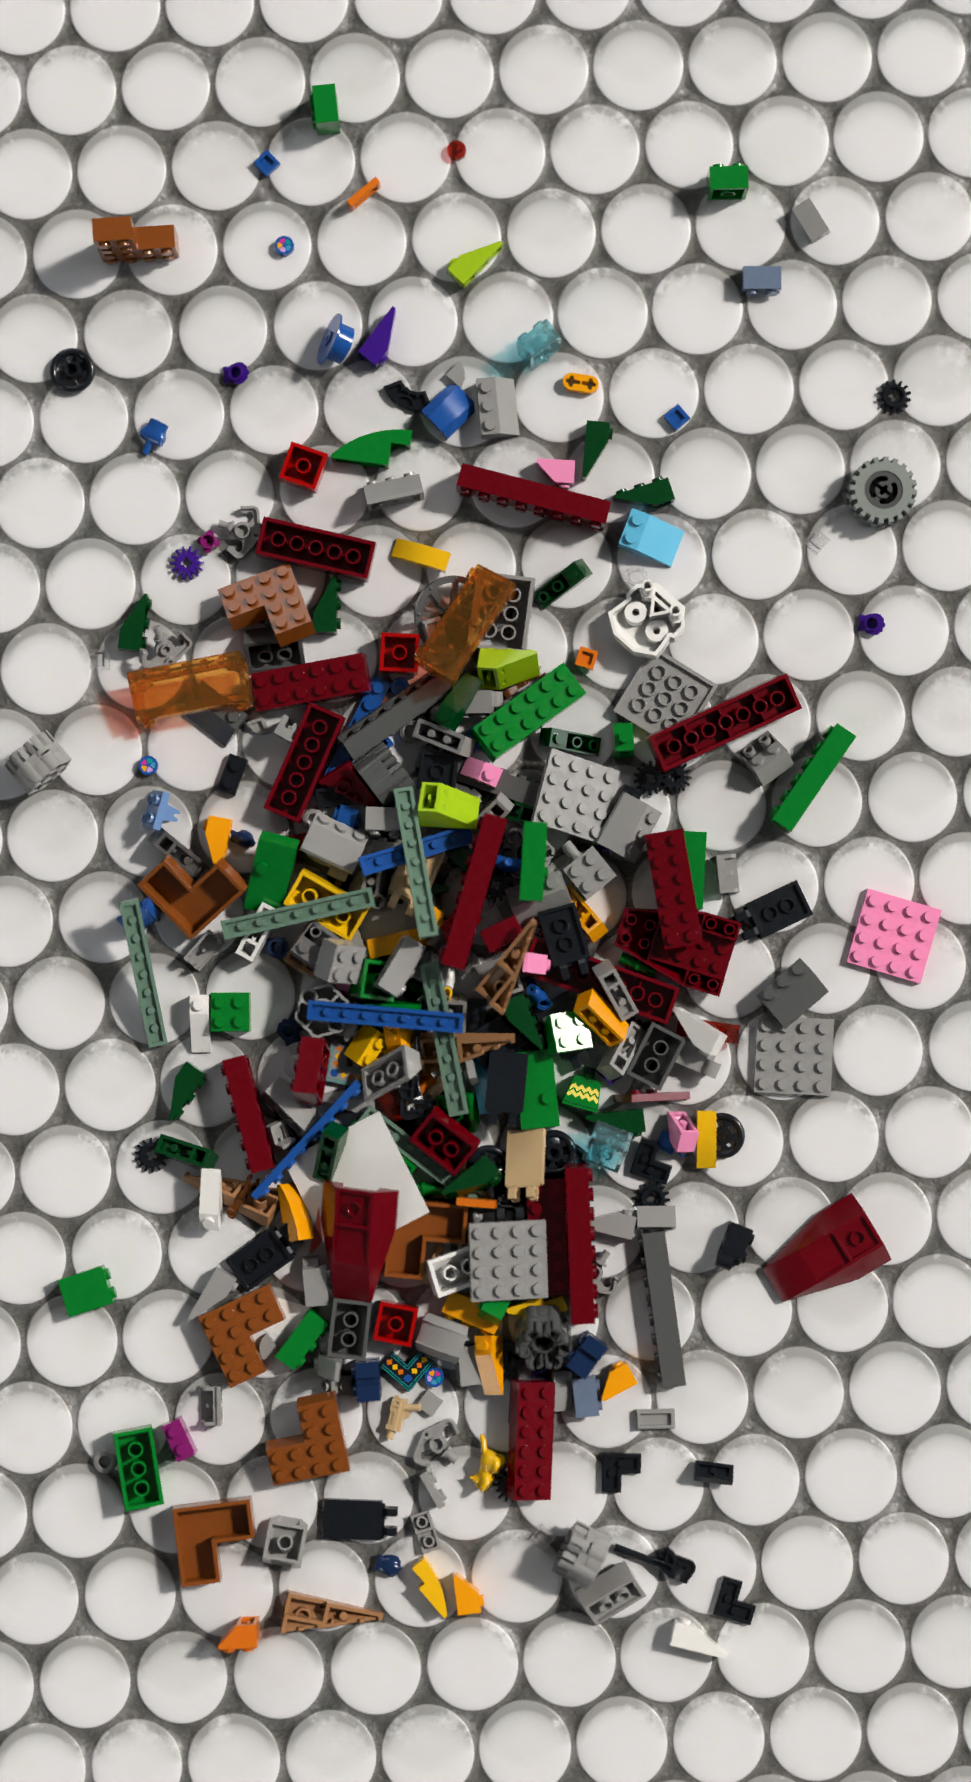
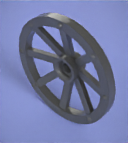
M449 575L432 581L419 595L414 609V623L417 633L420 634V639L431 650L446 656H453L461 649L468 654L474 651L475 648H470L467 645L455 649V637L449 632V649L440 647L432 641L433 639H425L421 621L422 617L433 618L438 616V614L458 609L461 617L464 619H472V614L462 613V610L474 601L475 592L456 607L459 583L471 587L474 591L476 589V582L463 576ZM446 583H452L449 606H447L435 590ZM430 594L443 609V612L423 611L425 601Z

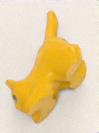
M480 1434L482 1451L479 1472L469 1476V1479L483 1493L485 1490L488 1491L494 1482V1473L504 1468L506 1460L503 1455L488 1449L486 1438L483 1434Z

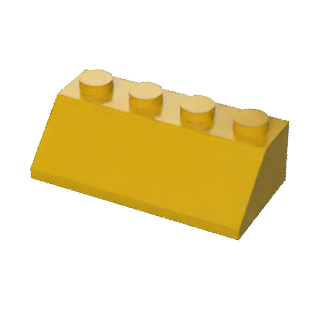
M304 868L283 904L289 906L347 892ZM371 907L315 920L340 937L352 940Z

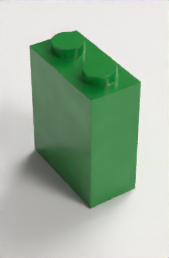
M104 1264L57 1280L69 1317L112 1304L116 1301V1289L114 1286L111 1287L109 1281L111 1273L109 1268H105Z

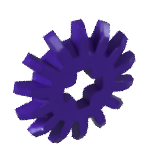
M183 546L181 553L175 550L178 554L177 557L171 556V558L175 559V562H170V565H175L171 571H178L176 574L177 578L182 574V580H185L186 576H189V579L192 580V574L198 577L199 575L196 571H203L199 567V565H204V562L199 561L203 556L196 555L197 549L191 552V546H189L188 551H185ZM185 558L192 561V565H189V568H185L181 564L185 561Z

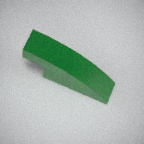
M402 429L383 430L358 437L333 452L331 456L332 461L389 469L392 447L411 449L413 432L412 430Z

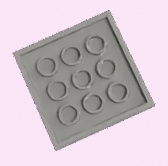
M663 652L657 660L644 659L613 712L647 733L652 734L704 710L718 685Z
M550 748L530 822L548 823L549 829L599 845L595 841L609 817L620 771Z
M757 1015L753 1092L831 1096L834 1019L799 1017L784 1029L773 1016Z
M545 1219L468 1223L471 1302L548 1298Z

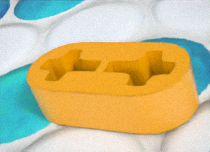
M568 373L563 378V387L569 392L590 395L598 390L599 382L594 376ZM570 378H574V382H578L580 384H573V386L570 387L569 383H567L566 381H569ZM589 381H592V384L595 385V387H592L591 390H589L588 386L581 384H588Z

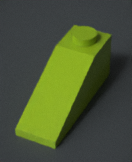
M498 241L462 254L457 259L453 258L447 265V274L465 289L503 249V243Z

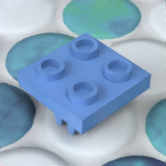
M152 790V793L147 798V811L142 815V827L160 831L163 821H178L174 814H180V811L168 805L170 793Z

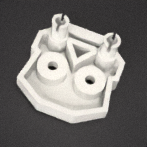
M649 579L644 580L642 584H636L626 594V600L608 612L614 639L633 656L657 660L669 643H675L685 633V606L660 584L651 583ZM638 611L639 615L634 616L632 613ZM654 630H659L660 633H659V634H654L653 631H654Z

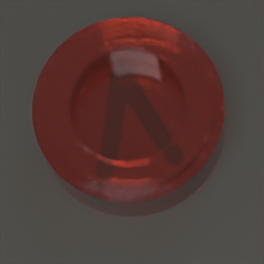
M452 141L447 147V154L451 160L460 161L466 155V147L461 141Z

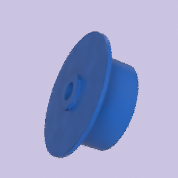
M339 313L333 317L323 335L317 355L318 364H323L327 359L338 364L342 363L352 346L354 328L343 324L342 315Z

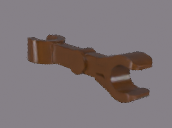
M546 673L508 688L503 692V697L506 700L509 699L518 689L526 686L534 678L541 679Z
M253 1174L247 1176L244 1189L239 1193L234 1204L230 1205L226 1210L229 1218L234 1219L237 1216L239 1208L247 1199L248 1194L259 1186V1178H257L255 1183H250Z

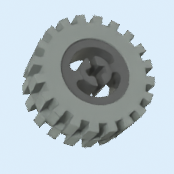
M883 456L882 459L875 457L870 462L869 460L864 462L855 471L848 484L846 497L850 501L849 509L854 510L853 515L855 518L859 516L862 519L861 523H870V527L875 528L876 525H880V528H885L887 525H895L907 515L916 501L914 500L917 495V490H915L917 485L916 479L912 480V471L907 472V465L904 463L899 465V460L895 458L890 461L888 460L889 457ZM877 479H884L885 481L879 482L872 492L874 498H872L869 492L870 484ZM893 486L895 489L894 500L888 504H881L880 502L886 501L890 496ZM882 488L885 489L883 495L879 493Z

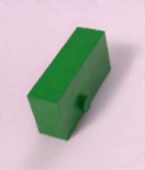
M524 821L519 901L543 902L544 879H548V868L545 867L548 823Z
M684 831L697 910H702L707 832Z
M262 831L258 839L244 908L258 911L262 902L275 909L286 906L283 903L288 896L300 840Z
M548 1049L515 1052L529 1054L524 1110L520 1114L521 1130L560 1126L553 1055H549Z
M152 1424L113 1431L125 1512L163 1505L164 1499Z

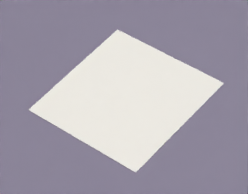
M378 1111L348 1127L349 1132L346 1145L332 1181L343 1183V1187L377 1191L379 1188L399 1190L396 1229L429 1213L380 1112ZM319 1143L310 1147L302 1156L298 1154L294 1158L296 1163L288 1171L324 1242L321 1224L323 1182L312 1178Z

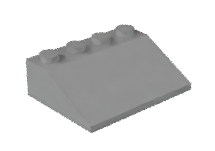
M478 571L468 647L475 649L527 650L536 583L535 578Z

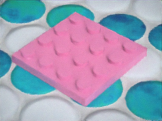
M868 888L846 962L921 984L942 910Z

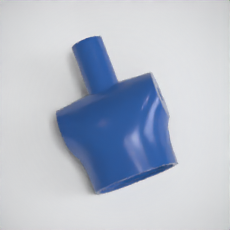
M150 418L148 424L141 429L139 434L146 441L141 452L148 455L153 445L162 447L165 443L166 432L169 426L154 418Z
M497 855L496 867L505 872H517L520 870L522 859Z
M528 977L525 982L528 985L527 993L531 1001L539 1010H547L552 1005L547 991L537 986L532 977Z

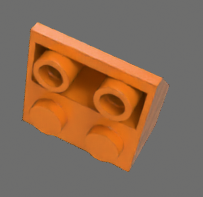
M239 1617L222 1636L218 1650L230 1653L234 1652L235 1649H243L244 1652L254 1651V1648H258L260 1642V1617Z

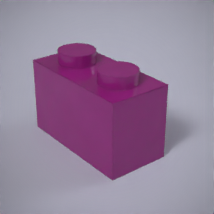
M182 1415L163 1424V1432L177 1462L196 1454L198 1450Z

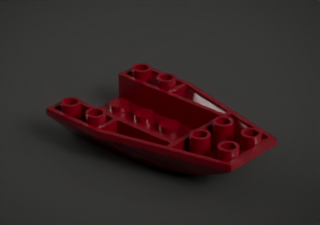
M625 908L614 945L682 986L719 997L741 923L698 911L703 943L665 950L658 909Z
M323 1181L321 1224L334 1298L372 1302L396 1231L399 1190L379 1188L377 1191L343 1187L341 1182Z
M850 1193L818 1212L762 1269L781 1301L785 1302L858 1280L892 1259L867 1214L854 1195Z

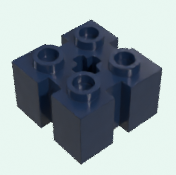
M588 1330L586 1333L582 1332L576 1340L578 1345L575 1349L572 1348V1352L565 1356L566 1366L584 1380H586L594 1366L608 1349L605 1342Z
M380 1357L366 1358V1361L356 1360L355 1364L351 1366L352 1378H356V1383L353 1386V1398L357 1397V1403L381 1401Z

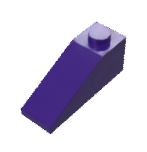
M393 306L358 351L359 356L376 369L379 366H384L389 359L388 354L396 317V308Z

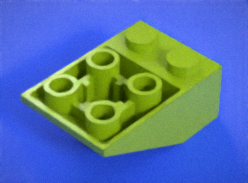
M480 648L477 669L479 679L483 681L480 686L481 689L501 690L540 675L537 651L529 649Z
M422 782L418 805L419 826L477 829L480 798L443 783Z

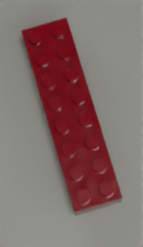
M462 463L456 484L457 492L460 493L461 497H477L480 502H496V505L499 507L507 508L511 506L515 507L516 511L526 513V510L534 512L533 515L538 517L550 516L554 521H569L571 525L576 527L585 525L589 527V530L596 532L604 530L611 501Z
M784 673L645 736V739L659 771L666 772L802 709V706L788 674Z
M485 813L484 817L480 816L477 825V829H480L479 835H474L471 845L474 848V852L468 855L466 866L469 869L467 873H463L460 883L464 885L463 890L457 893L455 903L458 904L456 911H452L450 922L453 924L451 930L447 929L444 941H447L446 948H441L439 955L443 965L463 971L465 969L508 819Z
M534 937L529 953L548 955L547 959L551 960L545 940ZM593 957L589 958V962H586L589 975L581 977L578 965L568 967L571 979L567 982L562 981L560 970L556 971L552 963L550 964V971H546L545 975L521 972V974L578 994L593 988L609 1005H612L592 970V967L603 962L602 960ZM613 965L639 1011L637 1015L667 1025L680 988Z
M588 1163L565 1164L572 1325L595 1324V1318H599L598 1303L594 1304V1299H598L597 1284H593V1279H597V1268L592 1263V1260H596V1247L592 1245V1240H595V1226H591V1221H595L594 1207H590V1201H594L593 1187H589V1182H593L592 1168H588Z

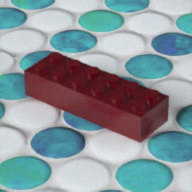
M264 516L255 554L258 558L284 564L289 562L293 566L368 583L377 544L370 540Z
M363 652L250 674L256 709L259 713L308 705L309 702L314 704L373 693L367 657Z
M309 702L265 802L264 809L298 824L301 823L318 785V780L321 778L336 744L337 736L340 735L346 721L345 717Z
M683 828L646 834L645 839L664 949L703 943Z
M248 1054L223 1060V1065H220L222 1076L227 1078L228 1083L225 1084L227 1095L232 1097L233 1102L230 1103L232 1114L236 1113L238 1121H235L236 1130L238 1133L241 1132L242 1135L240 1140L241 1149L246 1151L247 1154L245 1159L246 1168L251 1170L252 1174L275 1168L277 1163L266 1131L267 1125Z
M544 1177V1185L539 1186L538 1201H530V1198H527V1220H546L548 1296L568 1295L565 1177Z
M511 1379L506 1496L514 1501L551 1500L555 1382L548 1379Z

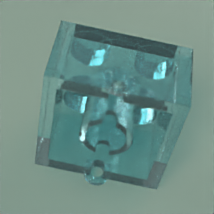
M547 319L543 322L538 321L530 332H524L516 341L518 354L531 371L543 362H548L550 357L562 348L560 334Z
M597 1120L587 1141L582 1160L595 1164L598 1169L605 1168L618 1173L628 1152L633 1134Z

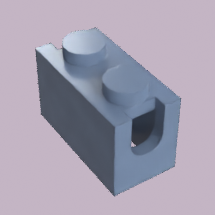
M743 266L741 293H746L747 296H757L758 294L776 296L780 293L781 266Z
M594 1374L589 1375L586 1380L580 1376L572 1377L576 1418L599 1416V1410H602L601 1398H597V1391H600L599 1379H595Z

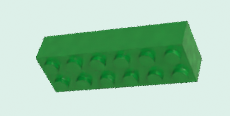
M563 662L474 726L469 733L493 763L582 699L586 692Z
M838 723L834 726L830 725L822 735L825 738L823 742L819 741L811 751L814 754L812 758L808 757L801 766V769H803L801 774H796L790 782L792 785L791 789L783 792L779 798L782 801L780 805L774 806L768 814L771 817L769 822L786 834L792 832L856 738V735Z

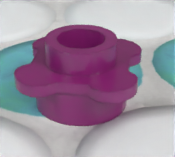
M210 530L197 539L198 544L202 545L205 553H210L214 547H219L220 541L214 537L213 531Z

